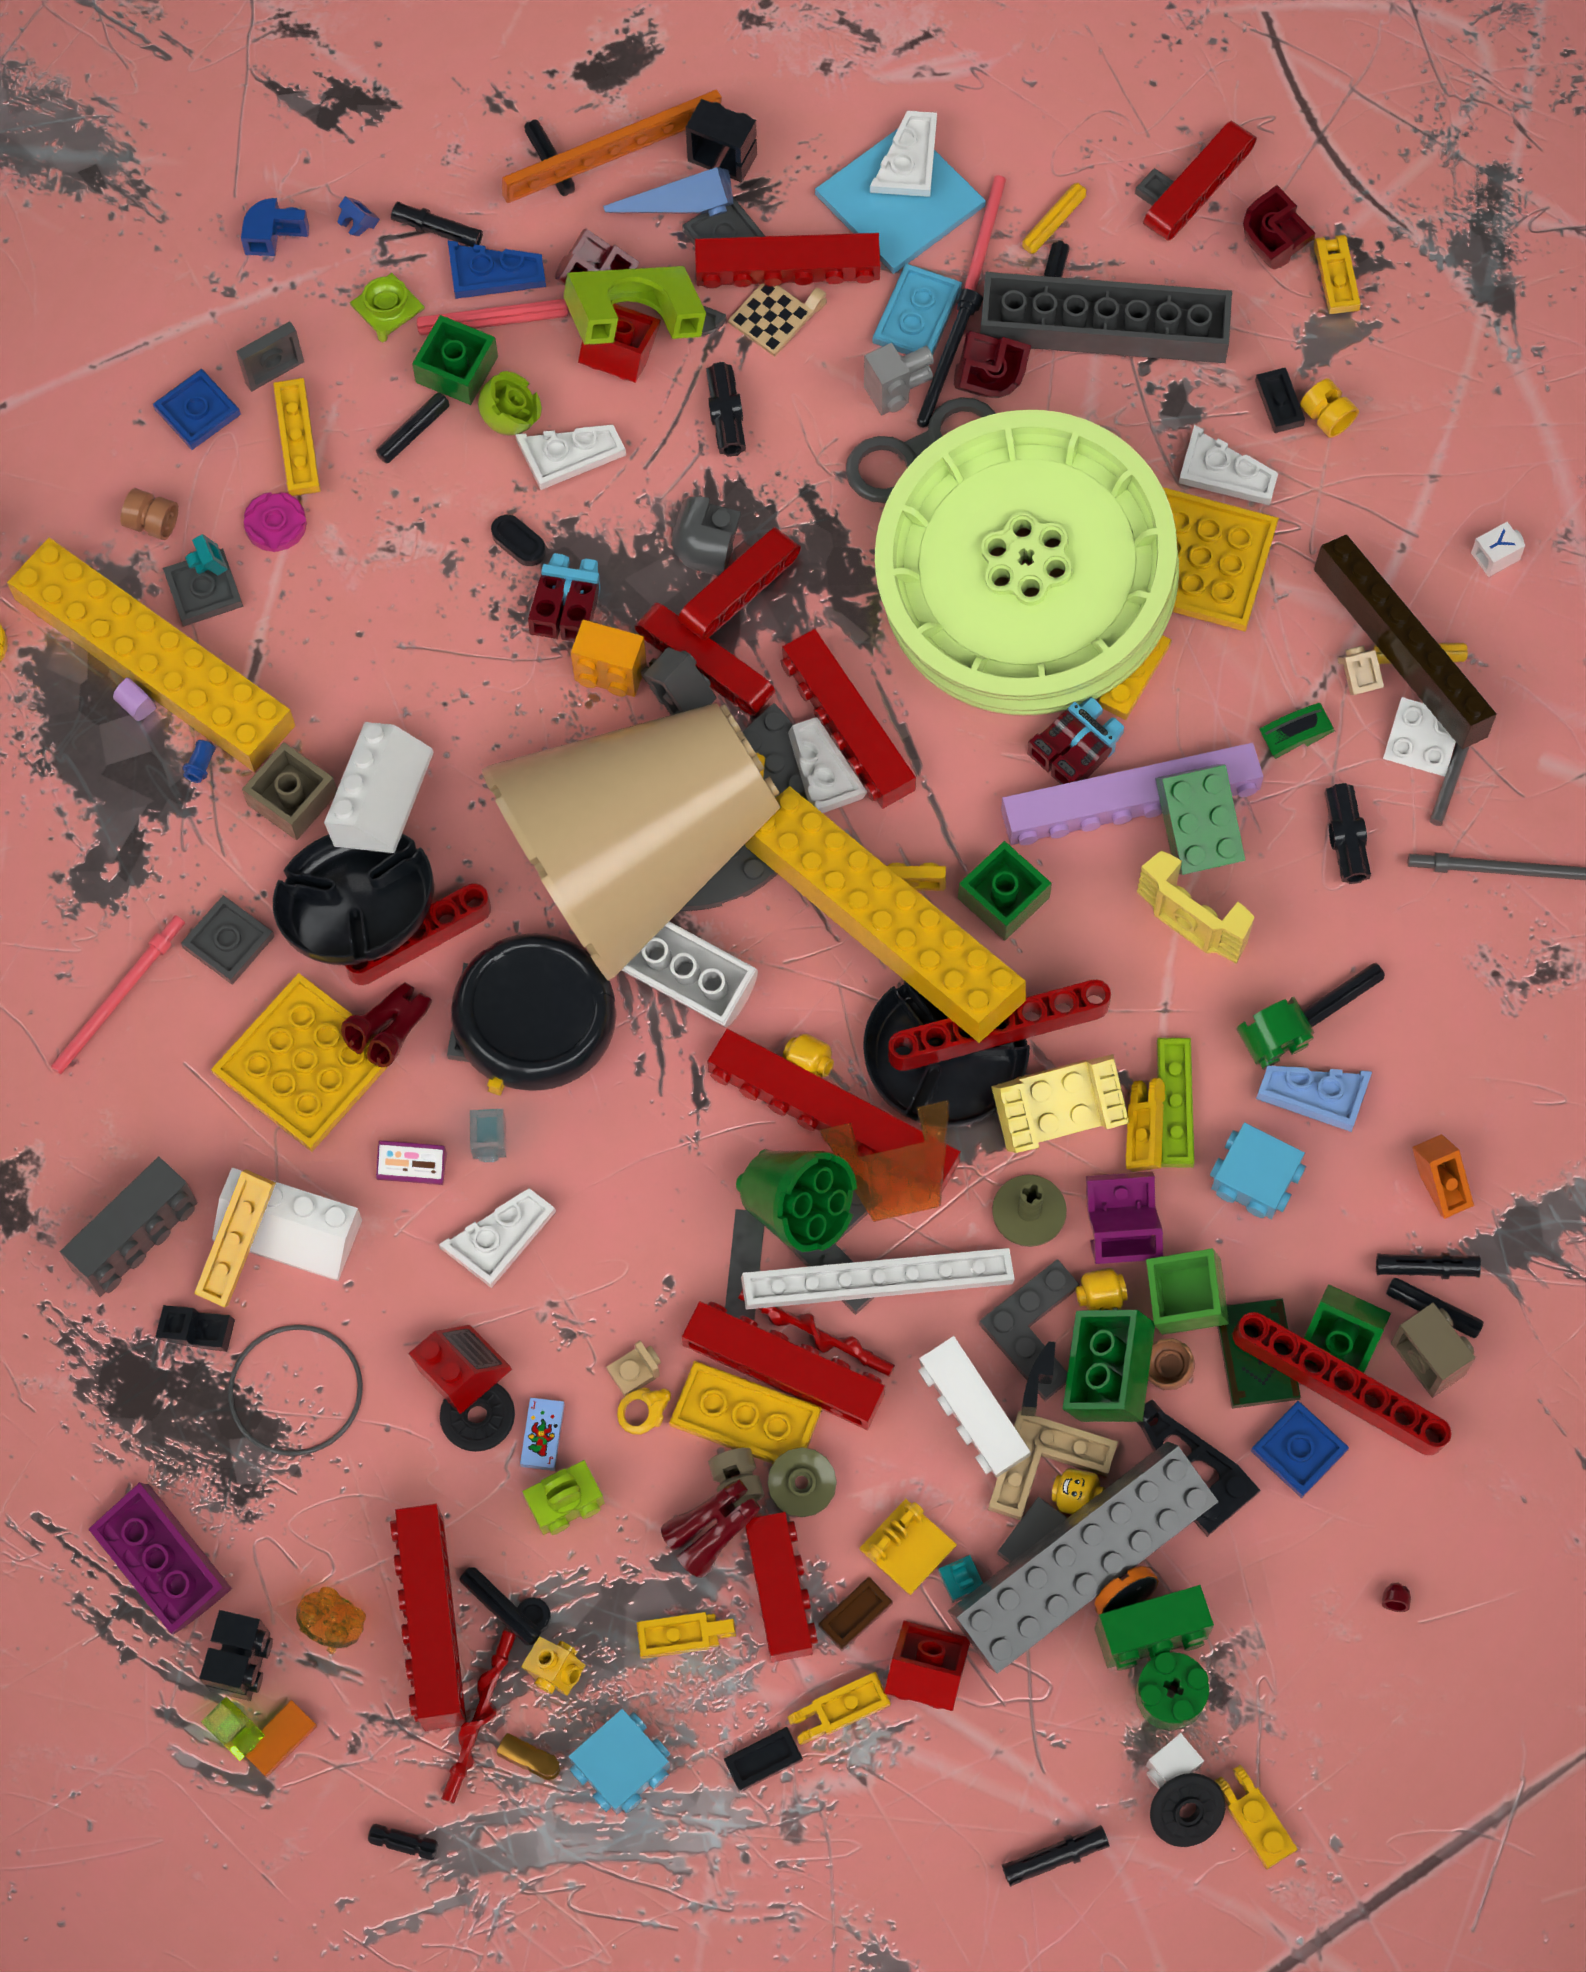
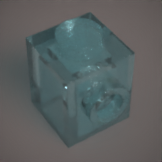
M503 1109L470 1110V1149L473 1159H479L481 1162H495L499 1158L507 1157L506 1118Z

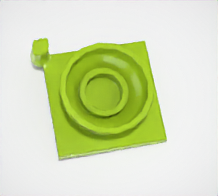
M393 273L370 281L365 286L363 293L350 302V305L377 332L380 342H386L387 335L425 309L424 305Z

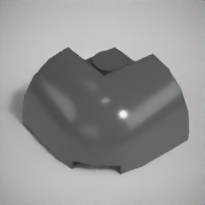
M697 496L683 500L672 532L671 542L675 554L682 560L683 565L693 570L717 576L727 569L733 551V541L741 519V511L713 505L710 502V498Z

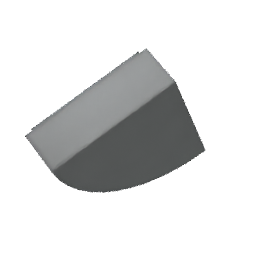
M703 306L706 311V317L701 336L711 334L722 327L726 321V314Z

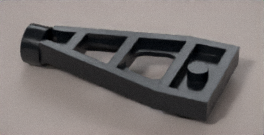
M1153 1399L1145 1404L1143 1422H1137V1424L1142 1428L1153 1451L1161 1447L1163 1442L1171 1435H1176L1190 1446L1192 1452L1187 1458L1191 1464L1194 1461H1203L1214 1468L1219 1474V1480L1209 1488L1218 1500V1503L1194 1520L1208 1537L1258 1495L1261 1490L1238 1464L1165 1414ZM1156 1417L1158 1419L1157 1424L1150 1426L1149 1423Z

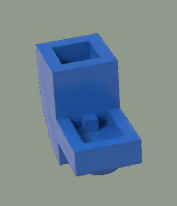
M277 198L264 199L254 204L247 211L243 220L241 241L245 255L275 256L278 235L308 237L309 223L306 210H299L294 207L279 209Z

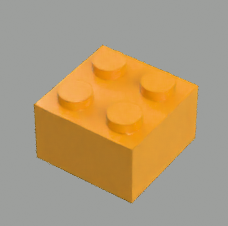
M583 619L571 650L575 681H578L587 688L600 687L607 689L616 696L624 697L628 695L635 697L642 679L641 671L647 665L644 636Z

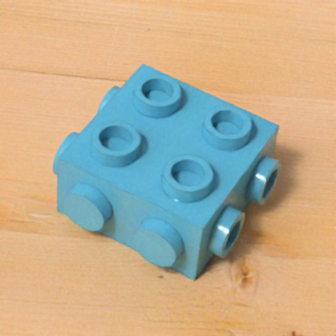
M1244 1122L1239 1132L1232 1131L1225 1145V1148L1229 1150L1225 1160L1218 1158L1210 1173V1176L1214 1178L1211 1189L1216 1191V1195L1224 1201L1230 1203L1236 1201L1246 1206L1247 1211L1259 1218L1266 1216L1272 1220L1276 1210L1284 1211L1292 1195L1286 1192L1291 1182L1298 1184L1305 1171L1306 1166L1301 1164L1305 1152Z
M623 1708L568 1756L573 1764L569 1768L573 1776L581 1785L588 1781L596 1791L592 1795L594 1800L605 1812L611 1808L616 1815L623 1810L629 1813L642 1801L640 1794L649 1786L653 1789L657 1788L668 1778L667 1770L670 1768V1763L667 1757L671 1755L657 1738L652 1742L643 1731L647 1727L636 1713L632 1712L628 1715Z

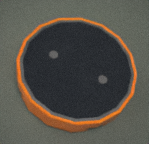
M1146 1566L1135 1567L1128 1570L1127 1574L1129 1577L1121 1581L1118 1577L1109 1582L1096 1597L1094 1604L1096 1613L1099 1615L1147 1601L1156 1590L1159 1582L1151 1568Z

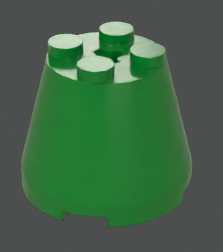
M764 1149L749 1163L744 1173L739 1175L736 1181V1189L740 1192L744 1208L783 1243L798 1251L809 1252L817 1249L821 1251L828 1249L844 1234L854 1215L849 1213L853 1190L857 1189V1181L849 1163L832 1153L825 1151H771Z

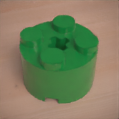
M1291 997L1289 1002L1286 999L1281 1000L1253 1015L1255 1022L1250 1026H1247L1244 1021L1236 1028L1255 1064H1260L1262 1069H1266L1267 1066H1272L1279 1062V1057L1288 1050L1291 1055L1302 1051L1309 1046L1308 1042L1314 1039L1312 1036L1314 1030L1295 997Z
M1164 1652L1151 1659L1143 1668L1135 1689L1137 1705L1142 1716L1154 1727L1167 1731L1181 1729L1194 1723L1201 1715L1209 1697V1681L1206 1671L1196 1660L1182 1653ZM1171 1685L1177 1687L1178 1693L1173 1698L1167 1696V1688Z

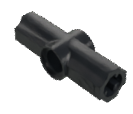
M725 362L713 363L712 366L706 368V375L710 393L708 398L712 425H715L719 453L727 457L738 456L741 452L746 451L742 427V405L740 394L736 392L734 370L732 365H728Z
M1347 783L1335 784L1325 791L1330 817V844L1337 853L1342 882L1357 884L1370 879L1371 876L1365 847L1367 845L1366 825L1364 819L1359 817L1353 785H1347Z

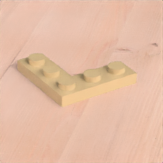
M1019 1411L1014 1427L1030 1450L1031 1456L997 1478L988 1510L1014 1519H1022L1041 1456L1108 1477L1118 1441L1042 1417L1021 1415L1022 1411Z

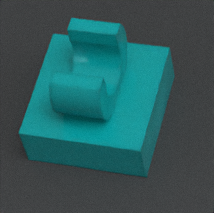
M204 534L192 540L196 551L191 552L185 557L190 569L195 567L198 574L210 570L217 576L228 570L217 543Z
M971 1555L938 1569L952 1603L965 1598L983 1584Z

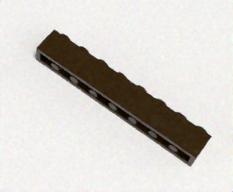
M1346 534L1321 545L1314 571L1461 749L1488 738L1497 713Z

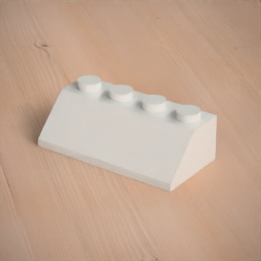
M364 723L324 821L334 847L395 853L434 753L430 746L396 725Z
M231 1168L220 1195L212 1236L213 1241H215L241 1170ZM276 1182L249 1252L339 1281L362 1223V1218L356 1207Z

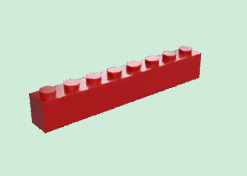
M728 1028L707 1061L708 1072L711 1073L710 1076L722 1085L730 1083L739 1088V1092L748 1099L756 1101L758 1098L769 1104L768 1107L773 1112L781 1116L788 1114L796 1118L798 1124L809 1131H815L816 1129L826 1134V1138L833 1144L840 1147L846 1145L856 1150L855 1153L867 1162L877 1161L884 1165L885 1170L893 1176L909 1178L923 1192L929 1194L935 1192L941 1195L960 1163L961 1151Z

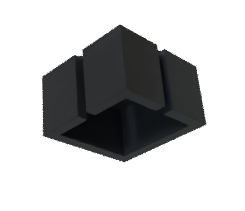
M701 99L685 127L688 162L709 170L713 169L725 146H727L729 149L719 168L728 170L731 179L743 182L757 156V139H755L757 136L756 120L745 113H736L726 109L717 102H708Z
M219 1610L210 1641L222 1644L221 1650L208 1648L199 1678L210 1692L251 1701L253 1692H259L263 1680V1672H260L263 1658L268 1659L273 1644V1638L269 1637L270 1632L263 1622L257 1618Z

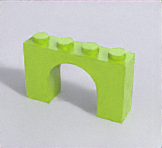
M684 266L567 273L563 298L584 345L614 343L618 316L613 308V304L626 301L642 303L656 310L663 318L672 339L701 337L706 311Z

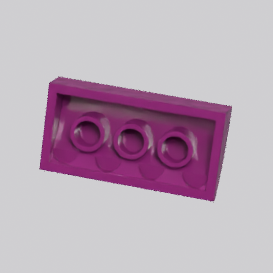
M139 1482L89 1528V1531L172 1635L202 1615L232 1589L149 1484Z

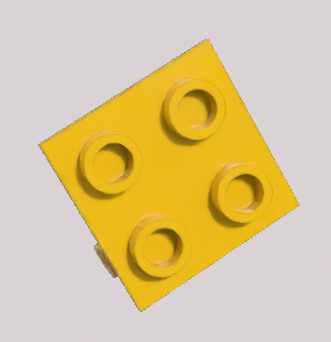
M905 1498L862 1544L859 1550L911 1596L957 1544L923 1514L924 1510L916 1502L910 1503Z

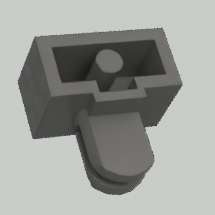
M667 648L658 659L653 658L649 662L650 667L646 666L641 671L643 679L650 685V689L659 702L664 704L671 715L712 704L717 697L710 688L711 682L700 673L695 666L697 664L695 658L684 650L679 652Z

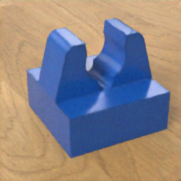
M345 196L339 204L342 210L337 222L341 226L347 227L349 222L353 220V226L348 232L351 235L358 237L368 228L374 229L380 220L358 200Z

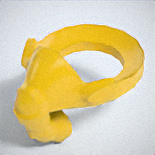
M640 1388L627 1394L618 1406L617 1418L619 1424L626 1432L633 1435H642L654 1427H660L664 1419L662 1413L671 1399V1392L668 1389L651 1391L649 1388ZM634 1400L644 1401L649 1409L646 1421L638 1426L630 1425L625 1418L626 1407Z

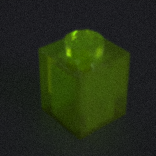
M227 1696L201 1721L214 1737L239 1761L251 1752L265 1736Z

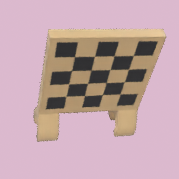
M761 284L730 317L728 323L775 357L805 323L826 305V293L820 288H815L804 304L780 286Z

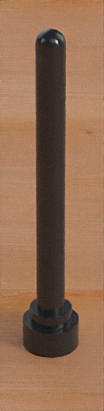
M961 289L956 300L959 312L917 419L919 427L924 428L928 426L969 317L980 309L983 296L976 291Z

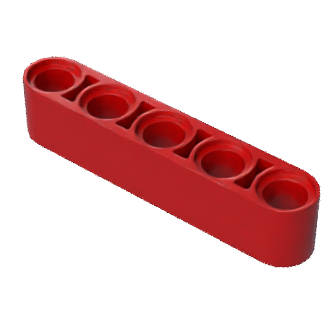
M1229 121L1152 205L1144 218L1143 224L1167 241L1172 240L1248 156L1256 143L1257 137L1235 122Z
M776 527L772 528L692 598L681 610L678 622L703 641L707 640L785 571L798 557L801 546Z
M654 603L634 626L636 632L644 636L646 642L662 653L667 648H671L679 652L684 650L691 654L697 662L695 666L699 672L711 682L710 688L751 716H755L775 693V688L765 677L712 639L708 638L704 641L678 622L677 614L661 603Z
M472 883L431 904L427 917L418 929L426 932L421 938L411 937L393 953L373 961H365L368 965L362 970L353 969L354 965H345L349 979L357 985L369 984L481 923L491 913L487 890L480 884ZM480 899L483 901L477 907L468 906L471 900ZM444 915L454 916L450 922L442 923L439 921Z

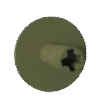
M1022 1175L1007 1181L998 1190L992 1207L993 1219L999 1232L1009 1241L1027 1247L1039 1246L1054 1239L1063 1228L1067 1212L1065 1199L1061 1191L1051 1181L1035 1175Z

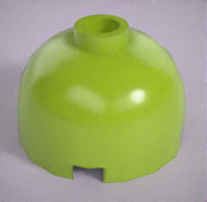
M503 371L493 376L480 391L478 402L479 412L484 422L492 430L507 436L520 434L528 430L540 418L542 410L537 392L532 395L531 391L527 388L530 383L516 373Z

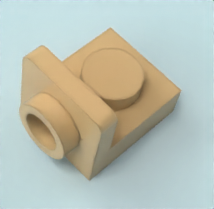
M1364 645L1345 650L1346 656L1337 658L1338 663L1344 665L1350 695L1384 687L1376 650L1365 651Z
M641 1341L634 1344V1350L606 1367L624 1397L660 1376L657 1365L661 1361L652 1346L645 1348Z

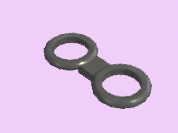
M960 397L946 401L939 406L929 420L928 431L908 441L903 442L894 437L887 436L865 439L854 447L847 458L845 473L849 485L859 496L871 502L886 503L894 487L880 489L865 483L858 471L859 464L865 456L878 450L891 451L898 454L905 461L908 468L915 458L927 447L942 437L941 425L950 415L961 411L972 412L980 417L996 413L984 402L975 398Z

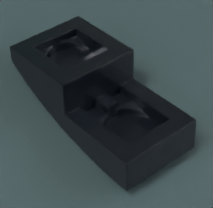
M163 1305L155 1338L189 1347L227 1352L235 1319L230 1315L199 1313L194 1308Z
M1048 1342L1030 1371L1024 1392L1021 1415L1035 1416L1038 1384L1052 1383L1056 1342Z

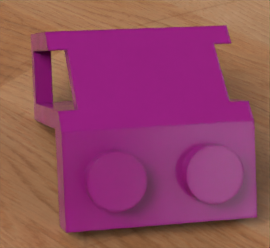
M1153 1171L1086 1176L1087 1212L1094 1235V1240H1090L1095 1264L1146 1261V1259L1163 1257V1229L1155 1206V1176Z

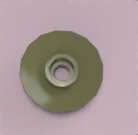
M807 1448L788 1450L779 1456L770 1468L767 1482L770 1497L776 1506L788 1515L797 1517L816 1515L825 1509L834 1497L837 1483L834 1468L828 1459L816 1450ZM798 1476L806 1477L808 1485L805 1489H798L795 1486V1480Z

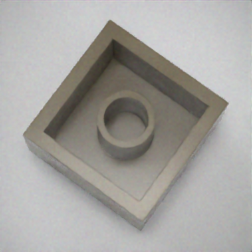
M283 742L242 788L248 806L295 840H298L334 799L337 788L332 776Z
M1431 1303L1402 1323L1391 1342V1345L1432 1398L1464 1377L1476 1358L1473 1355L1474 1348L1468 1339L1464 1336L1460 1337L1453 1329V1321L1449 1314L1442 1308L1438 1309L1434 1303Z

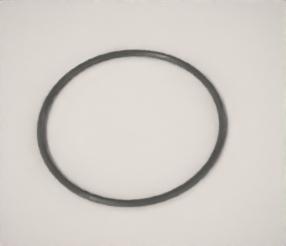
M290 1325L276 1328L254 1340L236 1361L228 1386L230 1411L243 1435L263 1450L286 1456L314 1453L339 1439L352 1424L362 1399V1375L358 1362L351 1350L342 1340L330 1332L307 1325ZM306 1330L332 1339L349 1356L357 1376L356 1403L346 1424L326 1442L298 1451L272 1448L255 1439L238 1418L233 1399L235 1377L247 1354L266 1338L285 1331Z

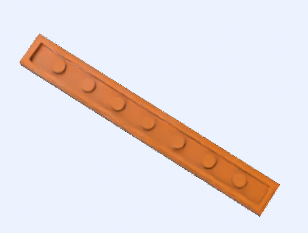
M716 89L502 177V196L507 203L513 202L685 131V127L701 99L721 104L722 96Z

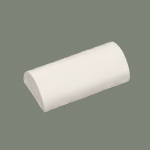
M670 921L621 970L724 1027L730 1026L743 1009L758 975V970L755 967Z

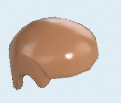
M1174 1338L1160 1339L1152 1345L1148 1380L1151 1384L1162 1390H1176L1186 1385L1192 1378L1195 1369V1360L1190 1348L1185 1343Z

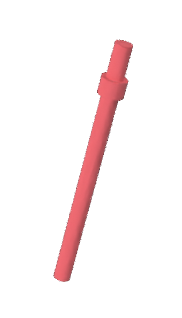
M1000 175L995 176L964 289L973 291L977 289L1006 182L1005 177Z
M175 915L160 934L156 933L148 942L149 948L51 1065L54 1071L60 1075L64 1072L157 957L164 955L172 946L171 940L185 925V922L180 917Z

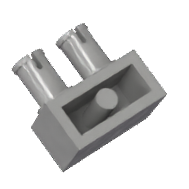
M890 343L864 355V388L881 416L888 412L901 410L909 403L910 389L933 379V373L929 365L934 363V358L928 346H923L914 352L902 356L899 355L894 345Z

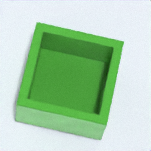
M1213 1248L1146 1259L1153 1321L1155 1327L1162 1335L1229 1324L1221 1259Z

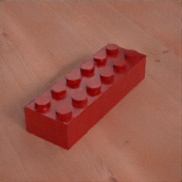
M437 1503L395 1509L396 1520L390 1521L392 1541L395 1542L396 1549L400 1551L399 1555H394L396 1576H399L400 1584L403 1583L404 1588L398 1590V1602L400 1611H403L404 1618H407V1624L401 1625L403 1644L407 1646L408 1653L411 1652V1659H405L407 1680L410 1681L411 1687L415 1689V1694L409 1695L411 1715L414 1716L415 1722H420L425 1731L462 1726L467 1720L444 1519Z

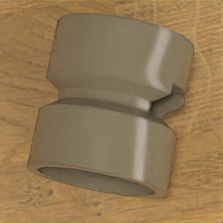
M750 1448L732 1449L720 1453L708 1461L713 1480L720 1483L717 1492L739 1479L747 1487L748 1491L734 1503L736 1508L751 1498H754L757 1502L764 1497L760 1478L752 1473L756 1469V1465Z

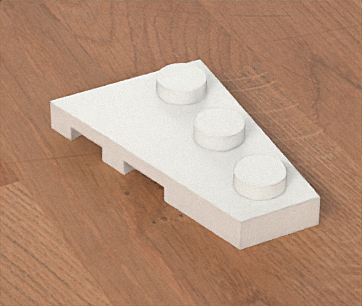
M906 112L893 138L887 156H884L881 168L870 185V193L930 197L937 113Z
M1194 424L1179 484L1270 506L1278 473L1248 455L1242 456L1228 448L1226 442L1219 438L1216 441L1204 434V430Z
M614 425L576 428L574 432L555 433L554 430L544 431V435L527 436L526 433L515 435L516 441L540 490L626 456V449Z
M818 717L791 726L788 735L808 801L819 811L825 813L862 800L867 794V790Z
M528 1188L496 1208L494 1213L477 1223L470 1224L465 1228V1231L452 1239H446L438 1245L446 1254L492 1288L555 1214L556 1210L555 1207Z

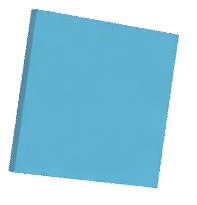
M898 129L815 188V195L853 234L879 233L880 261L893 274L903 268L905 263L908 264L984 208L986 200L935 150L930 197L870 193V185L873 179L876 178L881 168V162L884 156H887Z

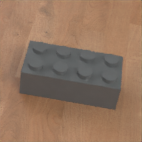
M158 1156L59 1252L71 1270L101 1297L105 1292L110 1293L116 1289L122 1280L121 1277L130 1268H137L145 1260L146 1253L154 1245L162 1244L169 1237L170 1230L179 1221L187 1220L194 1212V1206L197 1204V1201L187 1182Z

